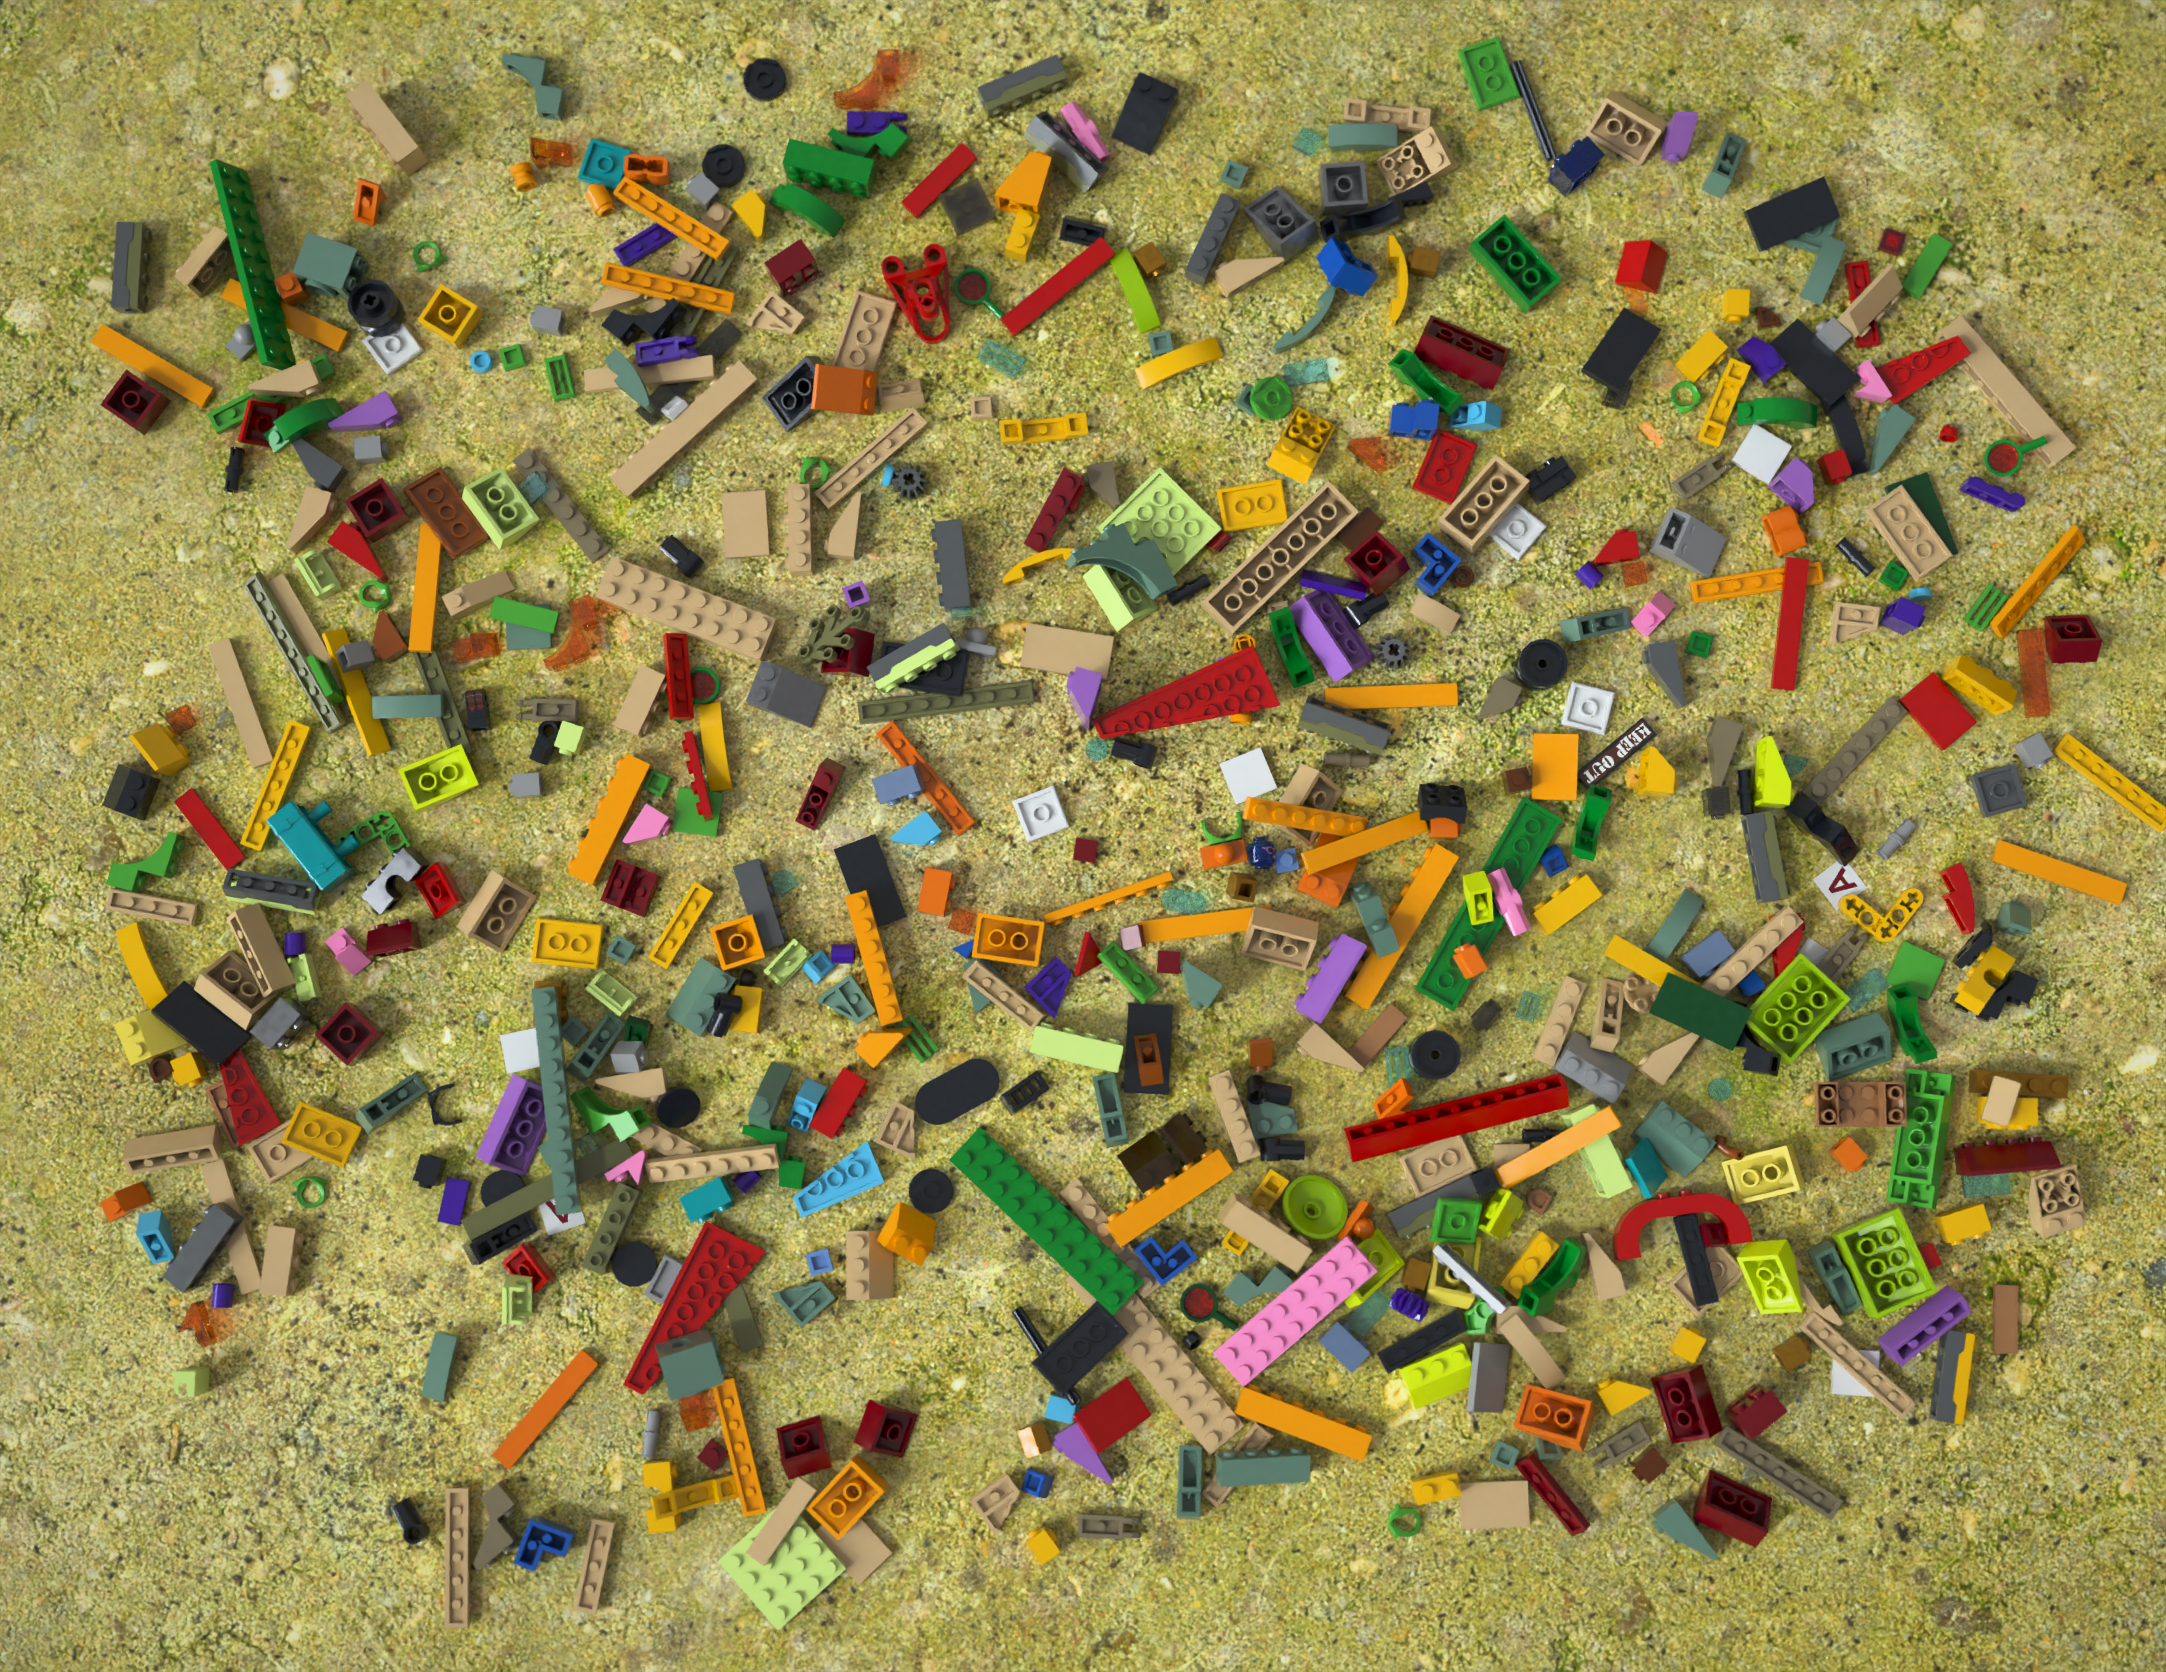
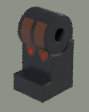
M485 689L466 691L467 729L471 732L491 730L489 704Z

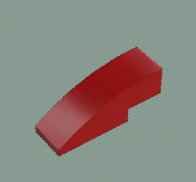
M1962 862L1941 870L1939 874L1949 890L1948 893L1942 895V898L1962 935L1974 932L1975 907L1972 888Z

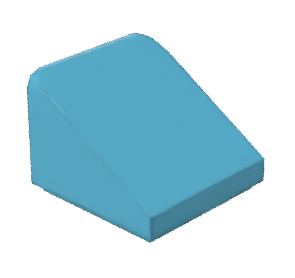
M820 950L803 965L802 970L817 984L836 965L832 964L827 955Z

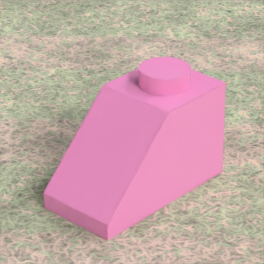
M645 804L622 841L630 846L660 839L662 835L665 836L671 829L672 824L670 822L672 819L650 805Z

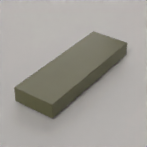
M741 1281L723 1302L741 1353L763 1345V1341Z

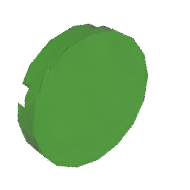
M1263 378L1255 383L1251 390V407L1256 415L1263 420H1279L1287 415L1292 407V393L1286 382L1280 378Z

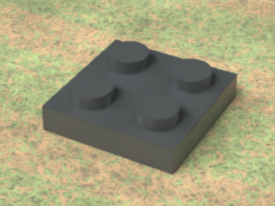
M2015 763L1970 776L1983 818L2028 806Z

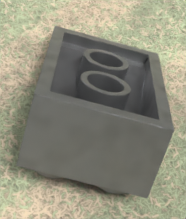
M1278 185L1243 208L1245 215L1272 251L1279 257H1283L1285 261L1319 239L1316 221Z
M762 660L746 702L750 706L811 728L826 686Z

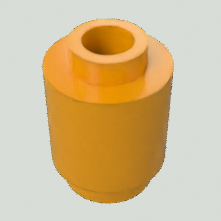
M594 183L587 188L588 191L585 196L596 214L603 218L615 211L614 201L604 184Z

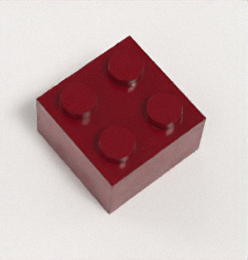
M799 239L764 262L770 278L783 297L787 294L792 295L796 293L801 285L813 282L819 274L816 260L802 239Z
M126 369L100 405L145 436L171 400Z
M383 478L344 500L365 536L373 543L411 521L390 484Z
M1377 530L1344 558L1349 571L1376 597H1379L1410 570L1405 556Z
M345 1002L315 1036L344 1064L355 1066L385 1032L354 1003Z
M1753 1385L1745 1391L1746 1395L1740 1400L1735 1399L1727 1406L1728 1410L1724 1412L1740 1434L1751 1440L1788 1412L1771 1389L1761 1385Z

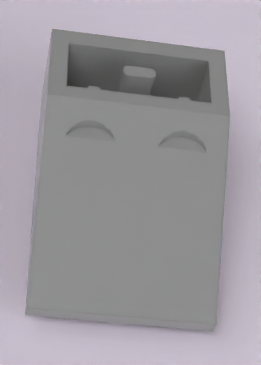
M1670 507L1664 514L1648 552L1710 578L1727 538L1692 515Z

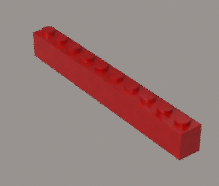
M1561 1073L1359 1124L1344 1128L1346 1146L1353 1163L1569 1107L1568 1088Z

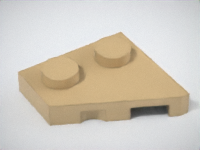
M771 290L746 324L753 328L794 335L806 320V317Z
M1834 602L1828 644L1834 645L1863 633L1876 630L1878 628L1880 607Z
M892 1101L874 1142L914 1160V1110L896 1101Z
M1005 1472L970 1498V1502L995 1536L999 1533L1005 1517L1007 1518L1011 1511V1506L1019 1496L1020 1490L1009 1474Z

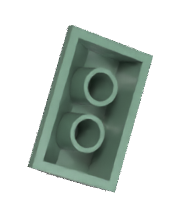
M700 957L666 1012V1015L698 1036L704 1037L714 1012L715 996L718 992L730 994L739 980Z
M1184 960L1180 966L1186 998L1190 1000L1188 1004L1198 1011L1202 1008L1206 1010L1223 985Z
M1878 1012L1843 1023L1828 1030H1823L1815 1037L1816 1050L1829 1082L1892 1060L1890 1029Z
M1656 1101L1630 1135L1637 1142L1647 1137L1657 1157L1684 1178L1705 1159L1717 1143L1663 1101Z

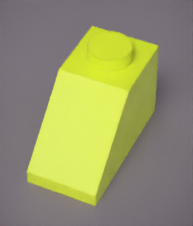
M1485 871L1463 875L1464 895L1472 926L1494 921L1492 887Z

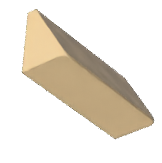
M920 378L877 386L882 412L925 404Z
M1994 1076L1981 1119L2000 1126H2008L2021 1083Z

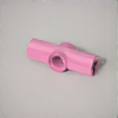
M1076 101L1066 104L1060 110V113L1070 127L1072 135L1102 163L1106 162L1111 154L1100 139L1095 124L1092 120L1087 119Z
M1504 867L1487 874L1486 876L1495 896V905L1499 913L1504 916L1512 936L1531 929L1522 909L1523 903L1520 895L1515 888L1513 889Z

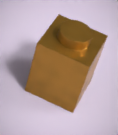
M1152 241L1134 252L1133 260L1147 280L1152 277L1156 279L1165 272L1166 261Z
M1415 246L1413 253H1408L1407 256L1408 274L1434 279L1440 251Z
M1231 871L1226 893L1232 899L1254 903L1259 881L1252 875Z
M1408 1256L1400 1280L1402 1284H1405L1404 1289L1416 1293L1418 1289L1425 1290L1432 1264Z
M1794 1335L1771 1349L1782 1368L1787 1371H1791L1812 1357L1809 1353L1811 1348L1806 1340Z

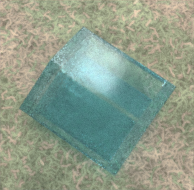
M1524 991L1515 1017L1518 1020L1533 1024L1542 997ZM1529 997H1531L1532 999H1531V1002H1530V1005H1529V1008H1528L1526 1017H1524L1523 1015H1524V1012H1525V1009H1526V1006H1527Z

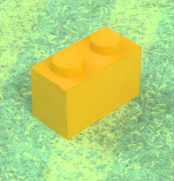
M1019 208L1005 247L1006 257L1023 263L1027 262L1040 226V215Z
M1708 330L1680 358L1675 367L1692 383L1698 378L1703 380L1711 372L1709 367L1713 363L1718 365L1726 357L1724 351L1728 346L1711 330Z
M735 985V990H731L730 994L741 996L743 1004L740 1014L738 1016L734 1015L730 1030L759 1033L764 989Z
M1973 1203L1933 1216L1942 1242L1950 1243L1951 1246L1962 1244L1965 1238L1971 1236L1972 1239L1986 1236L1985 1232L1992 1230L1982 1203Z
M1454 1469L1409 1479L1414 1502L1417 1505L1462 1496L1458 1474Z

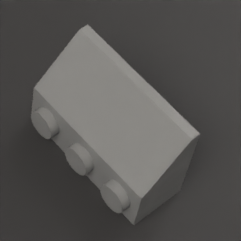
M1573 1031L1557 1058L1554 1067L1551 1069L1556 1073H1561L1563 1077L1605 1103L1614 1104L1626 1085L1632 1066L1610 1052L1590 1048L1591 1041Z

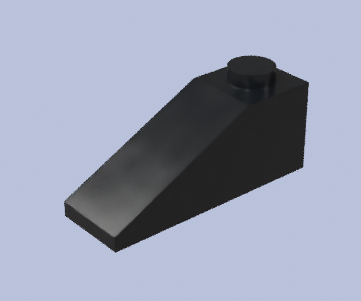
M527 1211L466 1242L462 1247L471 1264L480 1265L537 1232L538 1229Z

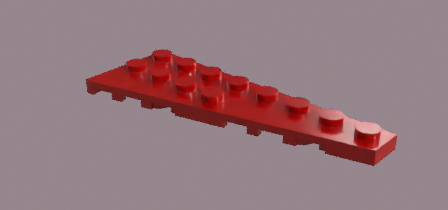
M1252 645L1093 718L1092 721L1100 738L1106 739L1277 707L1281 704L1255 647Z
M705 1221L623 1385L644 1395L663 1373L655 1345L700 1330L760 1260L766 1250L709 1221Z

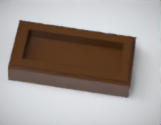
M1367 506L1336 539L1352 552L1383 521Z

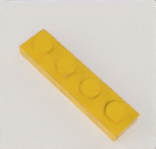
M694 881L648 958L668 970L715 893Z

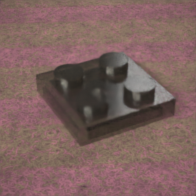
M978 178L938 196L957 236L996 218V214Z

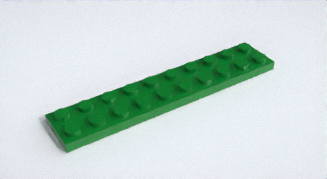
M215 159L210 162V167L260 363L268 367L285 370L296 365V358L292 350L290 335L287 331L280 296L274 282L275 276L270 265V257L266 249L265 237L261 230L254 195L249 183V176L246 170Z
M1523 797L1481 871H1485L1487 875L1504 867L1513 889L1515 888L1520 895L1562 818ZM1493 891L1494 921L1472 926L1465 899L1414 990L1451 1011L1455 1010L1472 978L1465 979L1452 957L1456 954L1454 950L1469 942L1470 945L1475 944L1484 958L1505 922L1504 916L1499 913L1495 905Z
M981 1127L949 1159L1112 1315L1144 1283Z

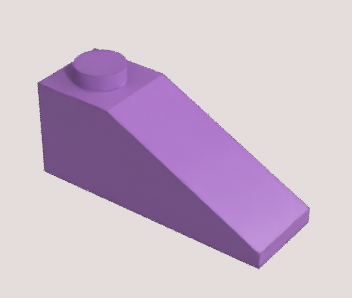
M1675 112L1662 133L1661 160H1667L1669 163H1678L1684 159L1698 119V112Z
M384 391L332 420L328 425L335 432L380 430L395 427L403 417L391 396Z
M1076 1421L1054 1434L1056 1440L1053 1443L1059 1453L1064 1452L1066 1457L1108 1484L1113 1482V1478L1100 1456L1095 1453Z

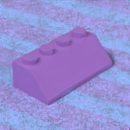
M1316 590L1303 596L1289 607L1292 611L1294 623H1296L1304 639L1308 641L1316 657L1322 662L1328 675L1335 683L1375 659L1358 631L1353 628L1343 613L1342 607L1332 593Z
M1076 667L1075 672H1070L1067 681V694L1070 695V702L1084 728L1089 730L1102 689L1103 674Z
M1343 933L1339 937L1334 936L1328 946L1331 948L1328 956L1323 955L1317 964L1320 969L1316 975L1311 974L1305 985L1308 986L1305 994L1300 993L1294 1002L1297 1006L1294 1011L1316 1024L1322 1023L1367 948V945Z
M512 1074L476 1154L477 1158L489 1165L525 1176L546 1130L541 1084Z

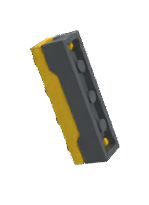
M1949 1329L1940 1336L1929 1413L1930 1419L1963 1425L1964 1420H1966L1968 1415L1966 1399L1971 1392L1969 1377L1974 1369L1972 1354L1977 1347L1975 1334Z

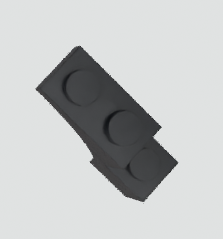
M1395 197L1368 209L1333 214L1319 223L1325 243L1331 237L1346 242L1357 235L1375 236L1406 219L1401 198Z
M672 298L661 309L646 315H628L614 309L601 326L628 348L637 339L641 331L653 340L668 338L671 330L683 319L687 310L680 302Z
M1798 793L1793 798V801L1790 802V805L1784 808L1792 822L1815 837L1834 856L1837 862L1844 867L1859 852L1846 827L1825 816L1818 803Z
M2011 971L2005 982L1994 991L1980 1014L1975 1017L1984 1022L1998 1020L2005 1001L2016 1007L2029 1004L2038 979L2020 971ZM1959 993L1952 994L1949 1002L1956 1005L1955 1009L1968 1013L1970 1010L1954 1001Z
M1734 1001V1002H1736V1003H1738V1004H1740V1005H1742V1006L1747 1007V1004H1744V1003H1741V1002H1738V1001ZM1745 1025L1735 1048L1746 1049L1742 1060L1743 1070L1778 1077L1781 1054L1771 1052L1761 1046L1752 1035L1750 1029Z

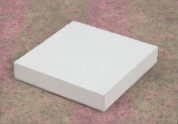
M403 322L390 335L384 337H372L369 335L362 340L388 376H391L424 352Z
M1752 425L1730 462L1769 484L1792 446L1758 425Z
M1517 503L1488 537L1516 560H1519L1546 528V525Z
M1571 682L1560 725L1604 736L1615 693Z
M1261 747L1219 764L1236 805L1245 802L1247 796L1255 798L1277 789Z
M1054 785L1012 801L1028 843L1069 828Z
M1857 1349L1879 1368L1880 1351ZM1832 1359L1831 1394L1875 1397Z

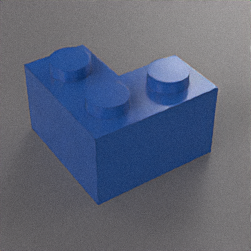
M1333 237L1329 239L1316 257L1321 265L1320 269L1328 278L1327 282L1335 288L1341 287L1352 295L1355 293L1363 297L1378 278L1371 263L1355 257L1347 243Z
M1421 400V402H1417L1415 407H1409L1410 405L1407 403L1393 405L1390 410L1388 436L1431 441L1437 430L1440 404H1434L1432 400Z
M1428 532L1411 553L1413 557L1427 567L1414 585L1432 598L1462 561L1461 558Z
M1150 1235L1133 1249L1161 1286L1197 1259L1183 1239L1164 1252Z
M535 1515L529 1520L513 1564L536 1571L541 1566L546 1551L565 1557L570 1553L577 1531Z

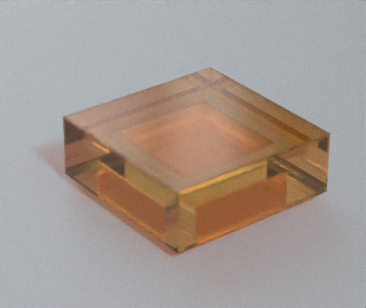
M1643 561L1620 566L1625 588L1648 583Z
M186 704L166 714L174 733L177 735L197 725L189 706Z
M954 908L948 929L969 936L976 914Z

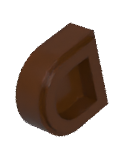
M157 1057L150 1062L149 1073L154 1083H159L172 1076L174 1070L170 1059Z

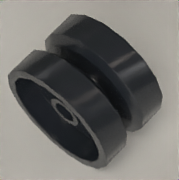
M368 280L356 286L349 295L347 303L349 313L366 334L372 337H384L395 332L402 324L405 315L404 306L387 283L381 280Z
M1538 639L1530 642L1518 654L1515 660L1514 671L1517 680L1525 688L1531 691L1542 692L1551 689L1564 677L1567 671L1568 659L1565 651L1558 643L1549 639ZM1538 662H1540V665H1544V668H1541Z
M1432 1030L1423 1032L1413 1039L1407 1056L1410 1067L1417 1075L1425 1079L1438 1080L1447 1078L1455 1072L1460 1063L1461 1053L1458 1043L1451 1035L1444 1031ZM1432 1051L1438 1052V1057L1433 1059L1431 1057Z

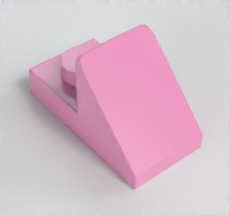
M1869 359L1855 369L1856 375L1860 378L1859 381L1865 384L1866 387L1859 390L1853 397L1878 403H1884L1892 397V394Z
M1659 590L1634 617L1631 625L1647 637L1675 607V604Z
M344 927L325 941L336 954L335 959L354 976L373 962Z
M641 1150L605 1173L604 1175L609 1182H621L628 1177L627 1173L630 1172L637 1185H642L646 1169L644 1163L648 1159V1151Z

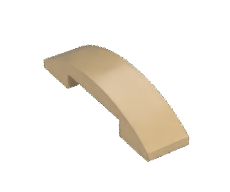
M1345 98L1343 120L1352 124L1377 123L1398 125V132H1422L1429 128L1431 109L1409 106V109L1367 104V100Z
M1794 1254L1797 1271L1803 1268V1265ZM1798 1275L1802 1302L1825 1321L1838 1326L1844 1324L1830 1304L1823 1303L1819 1305Z
M1515 1313L1497 1327L1534 1372L1545 1389H1554L1566 1378L1548 1352Z

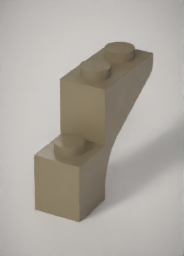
M503 1480L480 1498L488 1511L489 1525L474 1561V1566L478 1571L483 1567L489 1569L498 1561L495 1557L501 1552L504 1555L516 1546L513 1542L519 1538L502 1517L503 1515L506 1519L516 1510L514 1505L519 1502Z

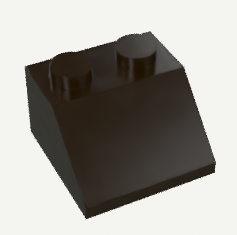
M1178 1112L1160 1126L1158 1130L1184 1163L1188 1165L1207 1148L1204 1144L1207 1142V1139L1200 1131L1195 1133L1191 1128L1193 1122L1186 1113L1181 1115Z
M1154 1130L1117 1155L1142 1193H1145L1180 1168Z

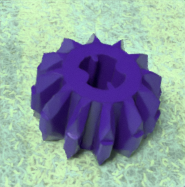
M1397 1288L1389 1304L1393 1310L1417 1322H1421L1424 1316L1426 1317L1430 1306L1428 1301L1404 1288Z

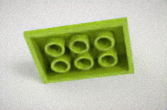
M1799 953L1749 1007L1752 1012L1746 1026L1767 1050L1781 1054L1780 1062L1783 1065L1792 1064L1850 1001V998L1802 953Z
M1900 1208L1892 1209L1830 1233L1868 1317L1878 1319L1938 1292Z

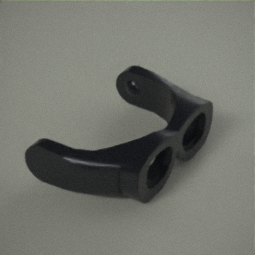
M454 1083L440 1086L428 1093L434 1125L450 1126L462 1123V1119H456L451 1122L443 1120L435 1109V1101L438 1094L444 1089L455 1087Z

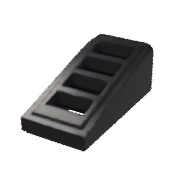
M1424 182L1388 198L1387 201L1395 197L1401 198L1403 208L1430 204L1434 196L1428 183Z
M1035 1071L1003 1093L999 1099L1012 1116L1050 1088L1040 1073ZM1032 1079H1034L1041 1090H1036L1031 1083ZM1025 1084L1032 1092V1096H1030L1023 1087ZM1019 1090L1025 1101L1022 1102L1015 1091ZM1011 1095L1012 1098L1015 1100V1102L1017 1103L1016 1107L1014 1106V1104L1008 1096Z

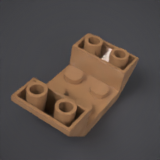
M1814 1082L1816 1127H1907L1906 1082Z

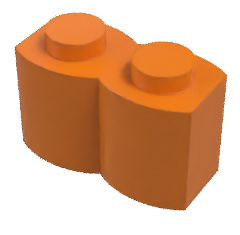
M628 154L624 157L623 172L627 178L637 184L650 182L655 185H667L671 183L672 167L668 159L662 156H649L646 158L640 154Z
M1790 505L1761 517L1777 557L1806 546L1807 535L1798 526V513Z
M1468 942L1454 950L1456 954L1452 957L1465 979H1470L1489 968L1475 944L1470 945Z

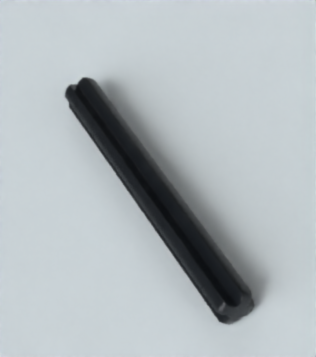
M1516 60L1511 63L1510 69L1546 162L1556 159L1557 153L1522 61Z
M1020 1306L1014 1309L1012 1315L1038 1355H1040L1048 1348V1345L1023 1307ZM1075 1387L1065 1395L1072 1406L1081 1401V1396Z

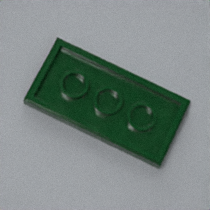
M1927 472L1884 488L1886 494H1889L1902 485L1953 556L1958 554Z
M1670 972L1667 973L1649 1011L1650 1014L1731 1051L1734 1050L1752 1012L1751 1009Z

